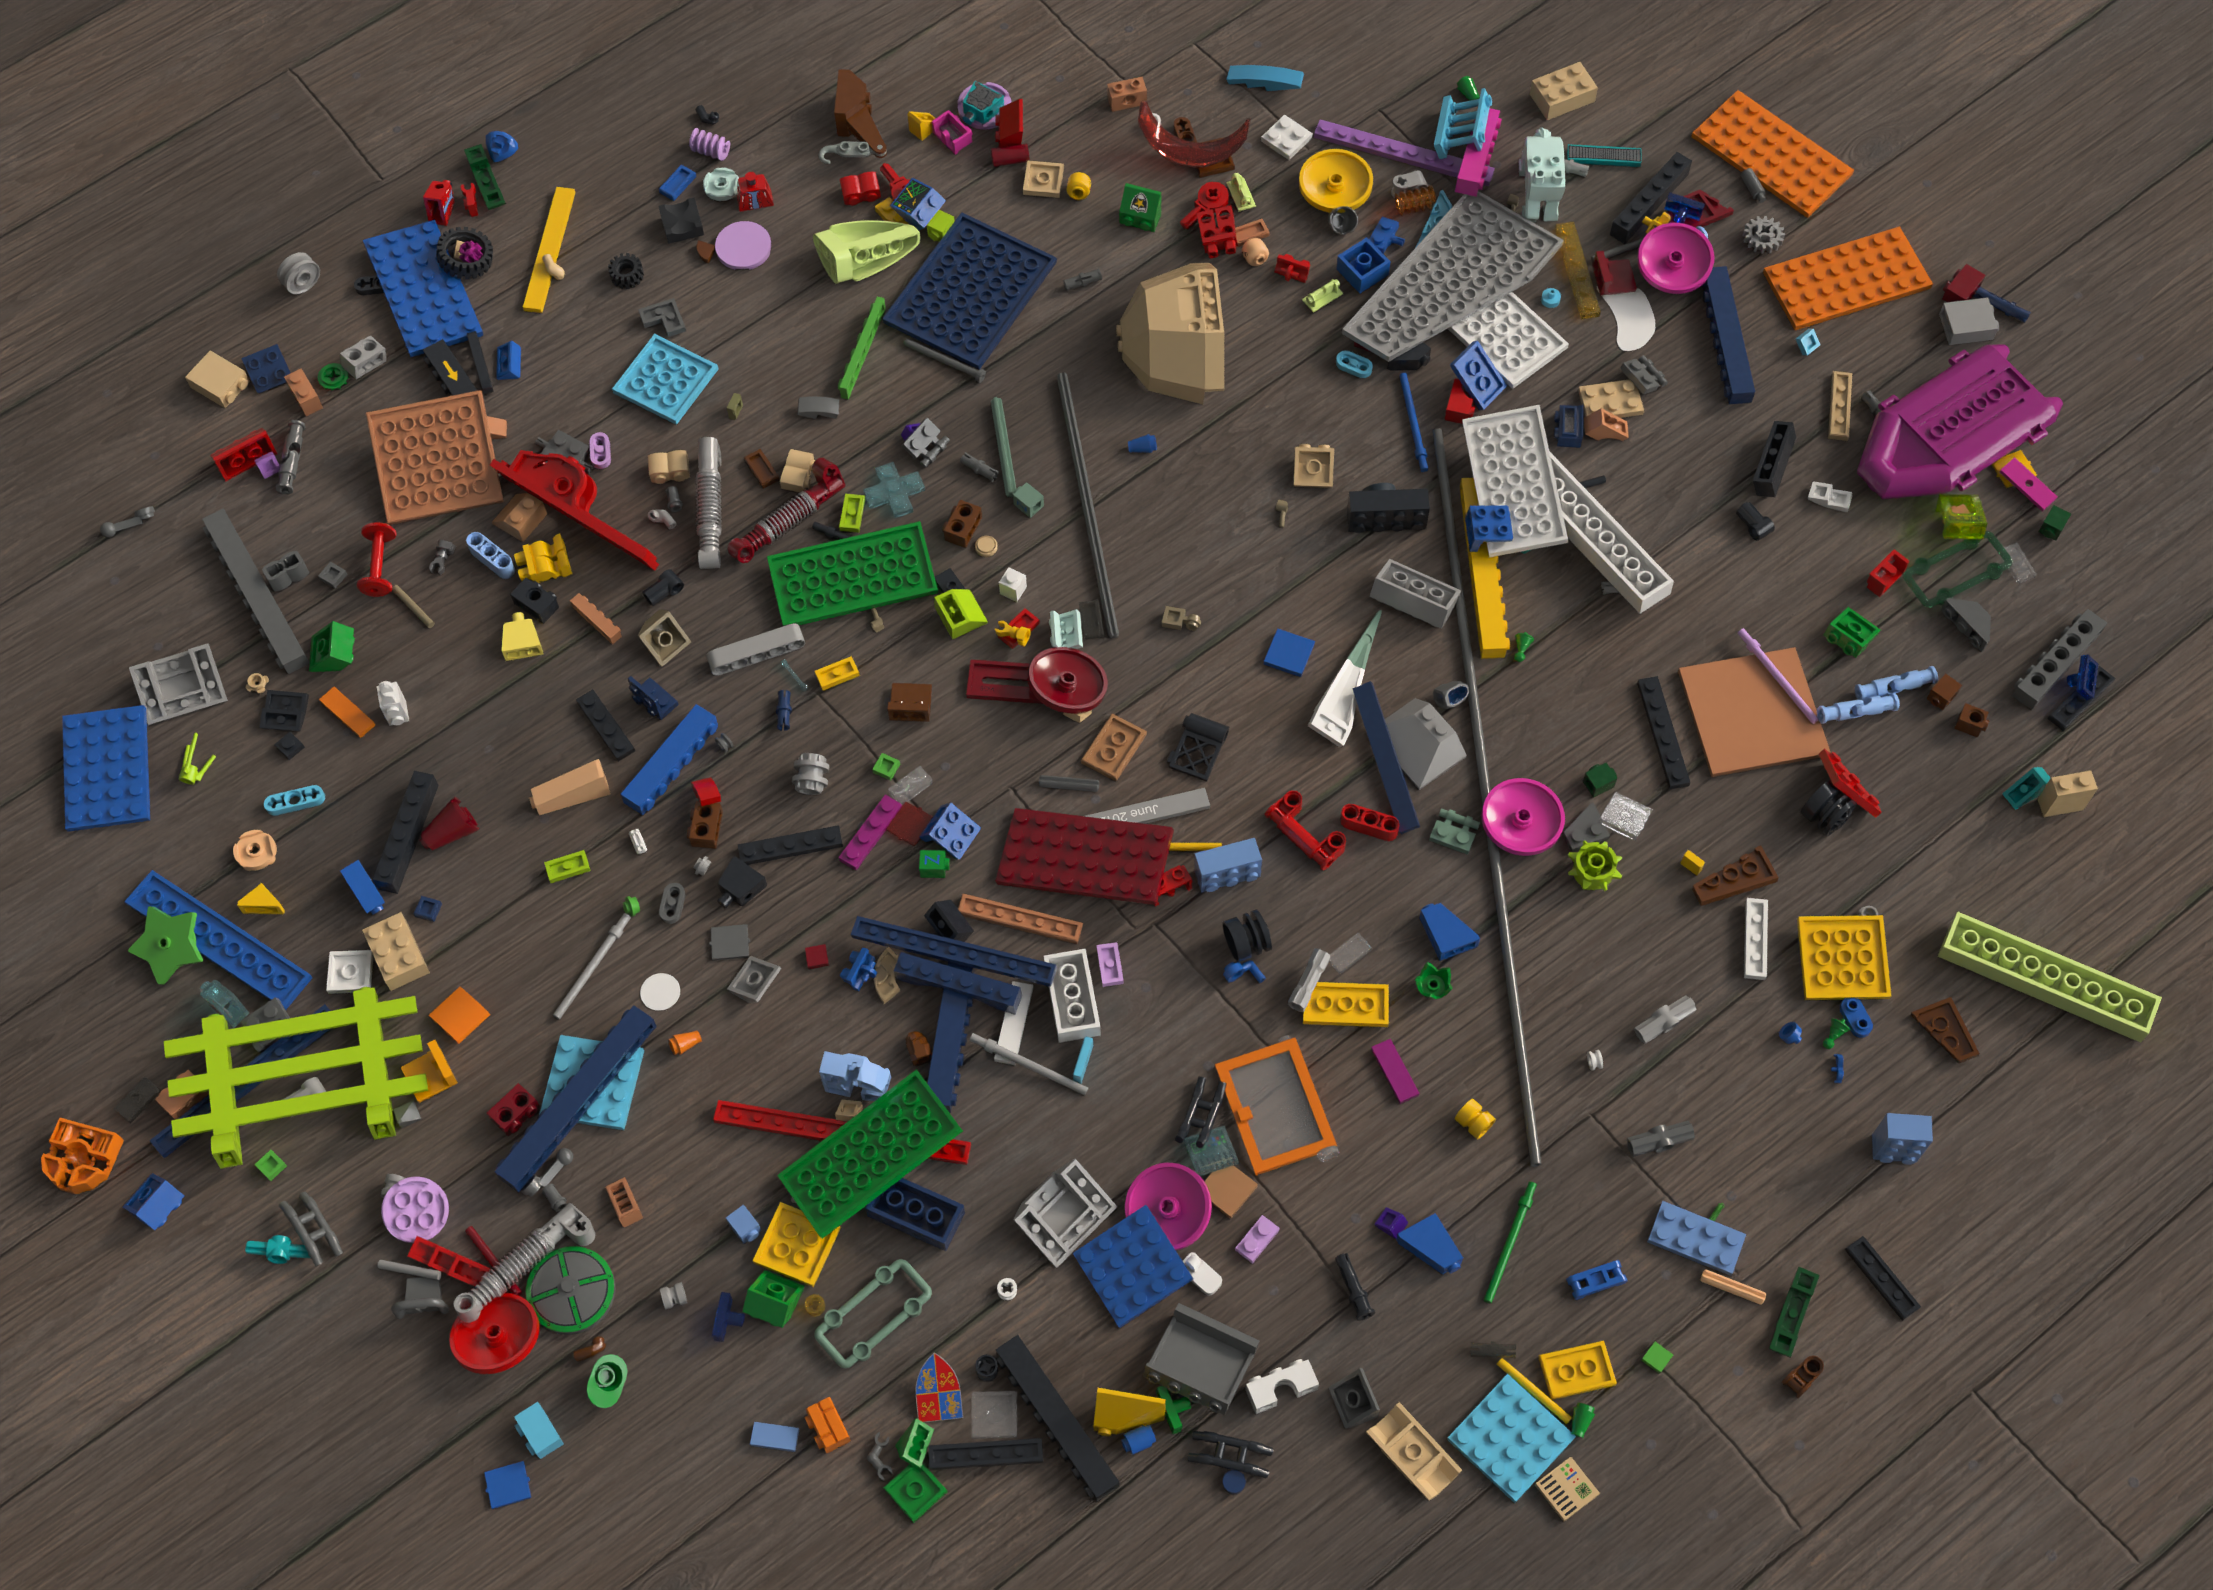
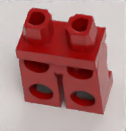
M1231 205L1215 209L1218 227H1216L1213 209L1196 213L1204 250L1210 259L1217 258L1219 256L1218 250L1225 249L1228 255L1236 253L1238 242ZM1223 212L1229 213L1228 215L1220 216ZM1205 216L1211 217L1210 219L1202 220Z

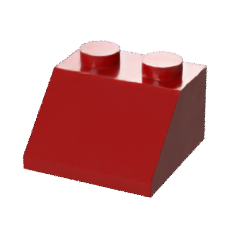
M1018 99L1000 107L999 115H995V126H998V131H995V142H998V147L1021 144L1023 136V99Z

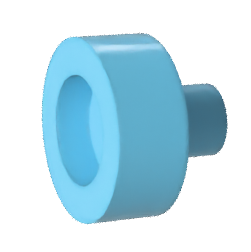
M1548 288L1543 291L1541 302L1548 308L1557 307L1560 303L1561 294L1554 288Z

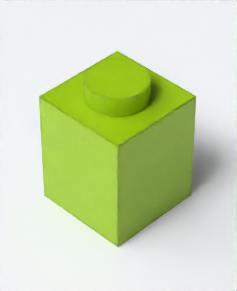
M938 210L927 224L928 237L940 242L955 222L954 216Z

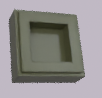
M734 393L727 406L729 419L736 420L743 407L740 394Z

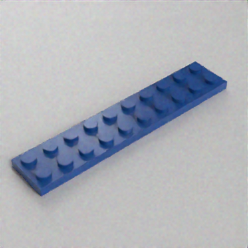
M153 870L125 900L129 907L144 917H147L149 906L156 907L171 917L189 912L197 913L194 933L196 936V946L200 954L267 999L279 998L285 1010L313 978L309 973Z

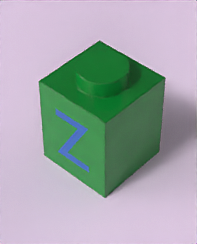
M920 850V877L945 878L946 871L950 869V858H946L945 851Z

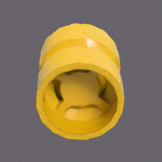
M1474 1099L1468 1101L1455 1116V1120L1460 1125L1469 1127L1468 1132L1477 1140L1496 1121L1488 1111L1482 1112V1106Z

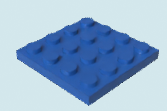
M1144 1205L1073 1253L1119 1328L1194 1279L1147 1205Z

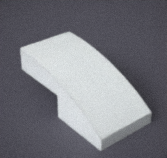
M1813 482L1808 500L1827 508L1848 512L1852 492L1833 489L1832 484Z

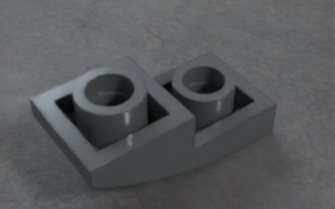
M813 396L800 397L798 399L797 415L816 419L817 415L837 419L839 399Z

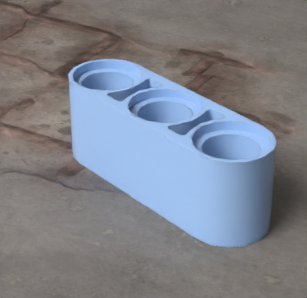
M473 532L467 536L466 541L471 554L499 577L508 579L515 574V567L511 557L479 532Z

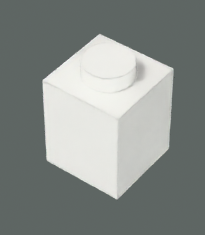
M1009 567L999 581L1000 594L1018 602L1027 587L1026 575Z

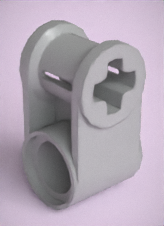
M1413 171L1395 176L1391 195L1395 199L1402 200L1426 193L1428 185L1422 172Z

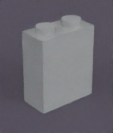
M1988 298L1944 303L1939 313L1949 345L1993 340L1999 331V323L1995 320L1993 305H1990Z

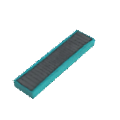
M1568 144L1567 160L1573 159L1574 162L1580 164L1641 167V148Z

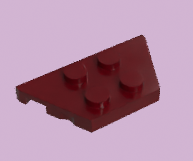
M1697 190L1668 202L1667 214L1671 216L1669 223H1683L1695 228L1698 226L1704 227L1731 216L1734 210L1731 207L1727 209L1720 205L1718 199L1710 197L1702 190Z

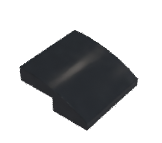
M267 690L265 708H262L259 728L300 732L307 710L309 694Z

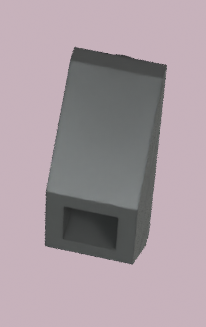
M1953 598L1946 599L1941 608L1945 617L1950 619L1957 626V629L1967 636L1974 647L1983 652L1990 641L1991 616L1978 602Z

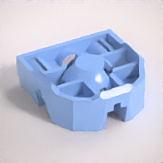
M824 1052L819 1073L825 1092L850 1097L853 1087L859 1086L862 1087L861 1096L862 1100L876 1101L887 1092L891 1080L888 1068L884 1069L879 1065L871 1063L865 1056L851 1053L840 1055Z

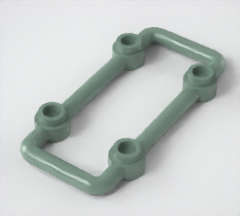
M898 1259L890 1266L879 1267L875 1273L876 1278L838 1310L832 1309L827 1311L824 1316L825 1321L816 1328L814 1333L816 1341L841 1368H850L857 1361L868 1360L871 1356L872 1348L908 1317L919 1316L922 1311V1305L930 1299L932 1289L906 1260ZM902 1268L922 1290L923 1294L918 1298L906 1300L904 1310L867 1342L856 1343L853 1347V1354L845 1360L823 1334L829 1328L837 1329L843 1322V1316L877 1287L890 1284L894 1278L893 1274Z

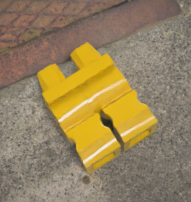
M560 533L553 537V545H549L544 541H537L531 545H523L524 551L514 554L517 566L527 564L526 568L518 570L521 582L528 578L540 583V581H547L552 577L556 579L559 576L567 577L572 574L565 543Z

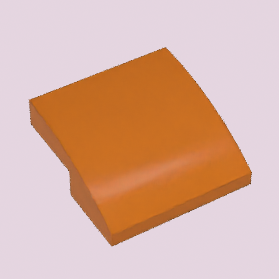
M461 987L456 989L429 1014V1017L458 1044L490 1016L489 1012Z

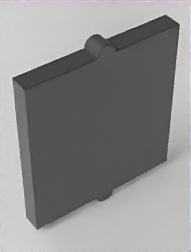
M748 925L711 927V942L709 944L712 947V960L749 957V943L751 941L748 938Z

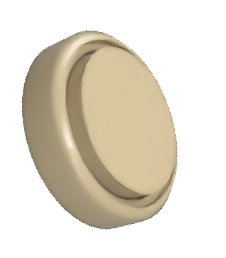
M991 536L978 538L975 542L977 554L982 557L994 555L997 551V541Z

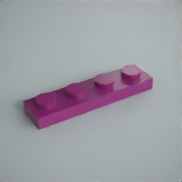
M884 795L841 853L839 861L857 870L903 808L902 804Z

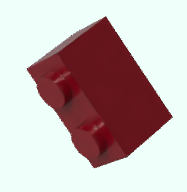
M1966 264L1962 270L1958 269L1955 272L1952 282L1948 281L1943 288L1945 293L1942 300L1946 302L1970 300L1977 289L1981 287L1986 275Z

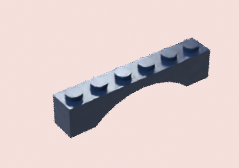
M903 952L900 953L894 968V974L899 981L916 986H932L954 991L979 1000L997 1010L1016 1015L1022 998L1021 988Z

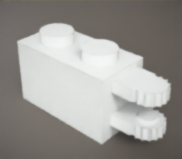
M381 682L377 686L379 704L389 726L408 722L409 716L406 700L397 682Z

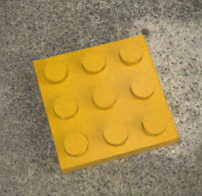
M780 1202L756 1252L753 1263L814 1287L841 1227H837L822 1239L802 1210Z

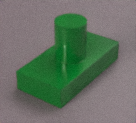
M1157 1387V1398L1166 1399L1165 1417L1172 1434L1181 1432L1182 1423L1178 1413L1191 1409L1189 1399L1184 1396L1172 1401L1166 1387Z

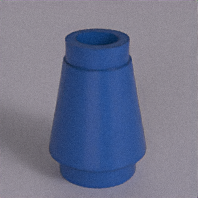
M1150 434L1128 441L1129 452L1152 453L1157 450L1155 435L1150 436Z

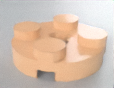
M261 830L245 832L239 837L240 840L237 845L236 843L234 845V857L238 864L247 871L260 870L275 862L276 843L269 834L263 833ZM255 846L260 849L256 854L250 853Z

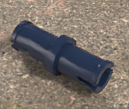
M784 690L778 691L776 714L778 715L777 729L782 731L783 723L784 731L790 729L792 707L790 706L791 693L788 690L785 691V697Z

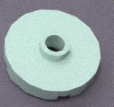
M716 168L713 172L706 174L703 180L704 191L713 200H729L737 194L739 177L731 169Z

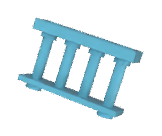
M1485 88L1481 89L1480 99L1456 104L1453 102L1451 95L1443 97L1434 141V147L1439 159L1447 158L1450 147L1475 143L1477 150H1482V145L1485 142V129L1489 108L1492 106L1491 96L1487 94ZM1478 107L1477 111L1455 115L1457 111ZM1476 119L1475 123L1453 127L1455 123ZM1473 131L1471 136L1450 140L1453 135Z

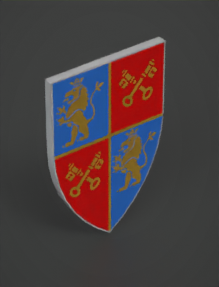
M933 1353L926 1360L916 1382L918 1419L922 1422L963 1418L958 1378L952 1367L936 1353Z

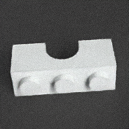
M1302 1359L1290 1363V1367L1283 1370L1281 1367L1273 1369L1269 1372L1270 1375L1251 1378L1248 1380L1249 1383L1246 1384L1245 1390L1255 1414L1277 1406L1274 1390L1278 1386H1290L1298 1398L1318 1390L1319 1383L1309 1360L1302 1361Z

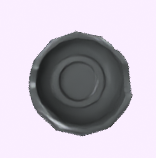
M1340 206L1329 213L1328 225L1331 231L1338 235L1352 233L1358 225V216L1352 208ZM1338 209H1344V210H1345L1344 213H1339V212H1337V211H1338Z

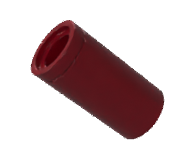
M1028 144L991 148L993 167L1030 161Z

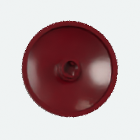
M1054 647L1040 652L1032 660L1027 676L1030 690L1041 703L1053 710L1070 714L1084 713L1096 708L1104 699L1108 686L1104 669L1093 657L1083 651L1067 647Z

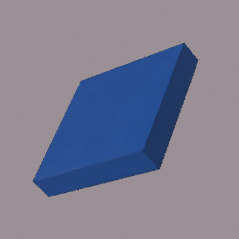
M1277 629L1265 657L1264 665L1301 677L1315 641Z

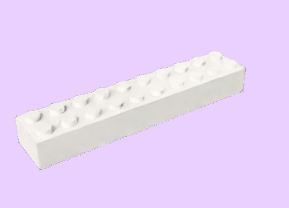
M1550 452L1567 537L1639 614L1670 595L1674 582L1670 576Z

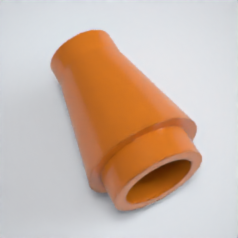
M696 1030L694 1032L672 1035L668 1042L673 1054L681 1055L702 1042V1039Z

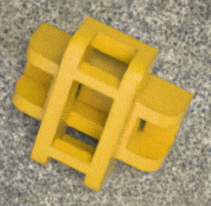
M1666 212L1662 213L1660 217L1657 216L1654 220L1645 216L1642 223L1648 226L1646 233L1648 234L1654 229L1655 225L1658 227L1669 223L1671 216Z

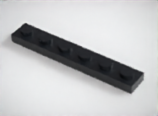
M1658 676L1638 679L1637 685L1669 790L1687 787L1691 782Z

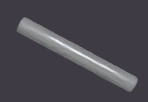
M379 1260L378 1262L379 1269L440 1280L442 1272L438 1270Z

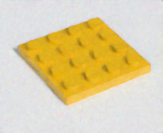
M1883 915L1802 916L1797 918L1805 1000L1891 998Z

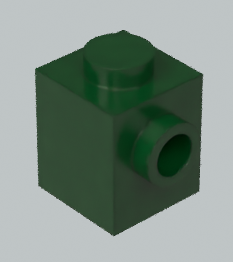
M2053 505L2038 532L2056 541L2071 513Z
M1607 762L1602 765L1596 764L1585 773L1583 783L1594 798L1615 787L1617 774L1613 768L1609 767Z

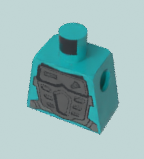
M975 81L963 100V113L965 114L963 121L968 125H971L974 120L986 124L999 113V108L1004 106V96Z

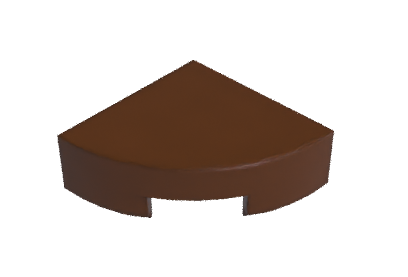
M698 240L697 252L702 261L709 263L716 251L715 245Z

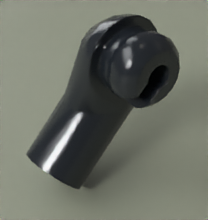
M703 105L696 107L695 110L701 122L714 125L719 121V114L712 111L708 114Z

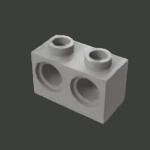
M370 335L340 353L341 366L355 379H358L386 362L385 348Z

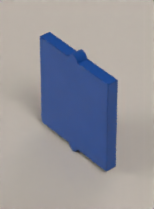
M524 1461L484 1472L487 1483L486 1492L489 1493L492 1509L531 1498L528 1483L530 1478L527 1477Z

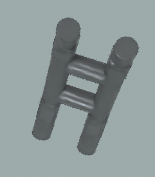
M307 1192L300 1193L299 1198L309 1212L299 1217L292 1206L286 1201H282L279 1204V1208L284 1212L289 1222H291L315 1266L323 1263L314 1241L324 1236L335 1257L343 1253L335 1233L326 1222L314 1199ZM315 1219L320 1229L308 1234L302 1224Z

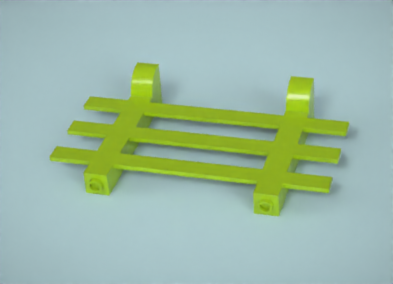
M362 987L357 991H353L355 1007L234 1029H228V1023L224 1015L212 1014L207 1018H201L203 1034L164 1041L166 1058L205 1051L207 1073L168 1080V1091L170 1098L209 1091L211 1113L171 1120L173 1138L213 1131L211 1151L220 1169L243 1165L239 1126L365 1102L368 1105L366 1108L367 1124L374 1140L396 1136L391 1098L428 1091L426 1073L389 1080L386 1058L423 1052L420 1034L384 1041L381 1019L418 1013L416 997L411 996L378 1002L375 988ZM357 1024L359 1046L232 1069L230 1051L232 1046ZM362 1063L365 1085L241 1108L236 1106L234 1086Z

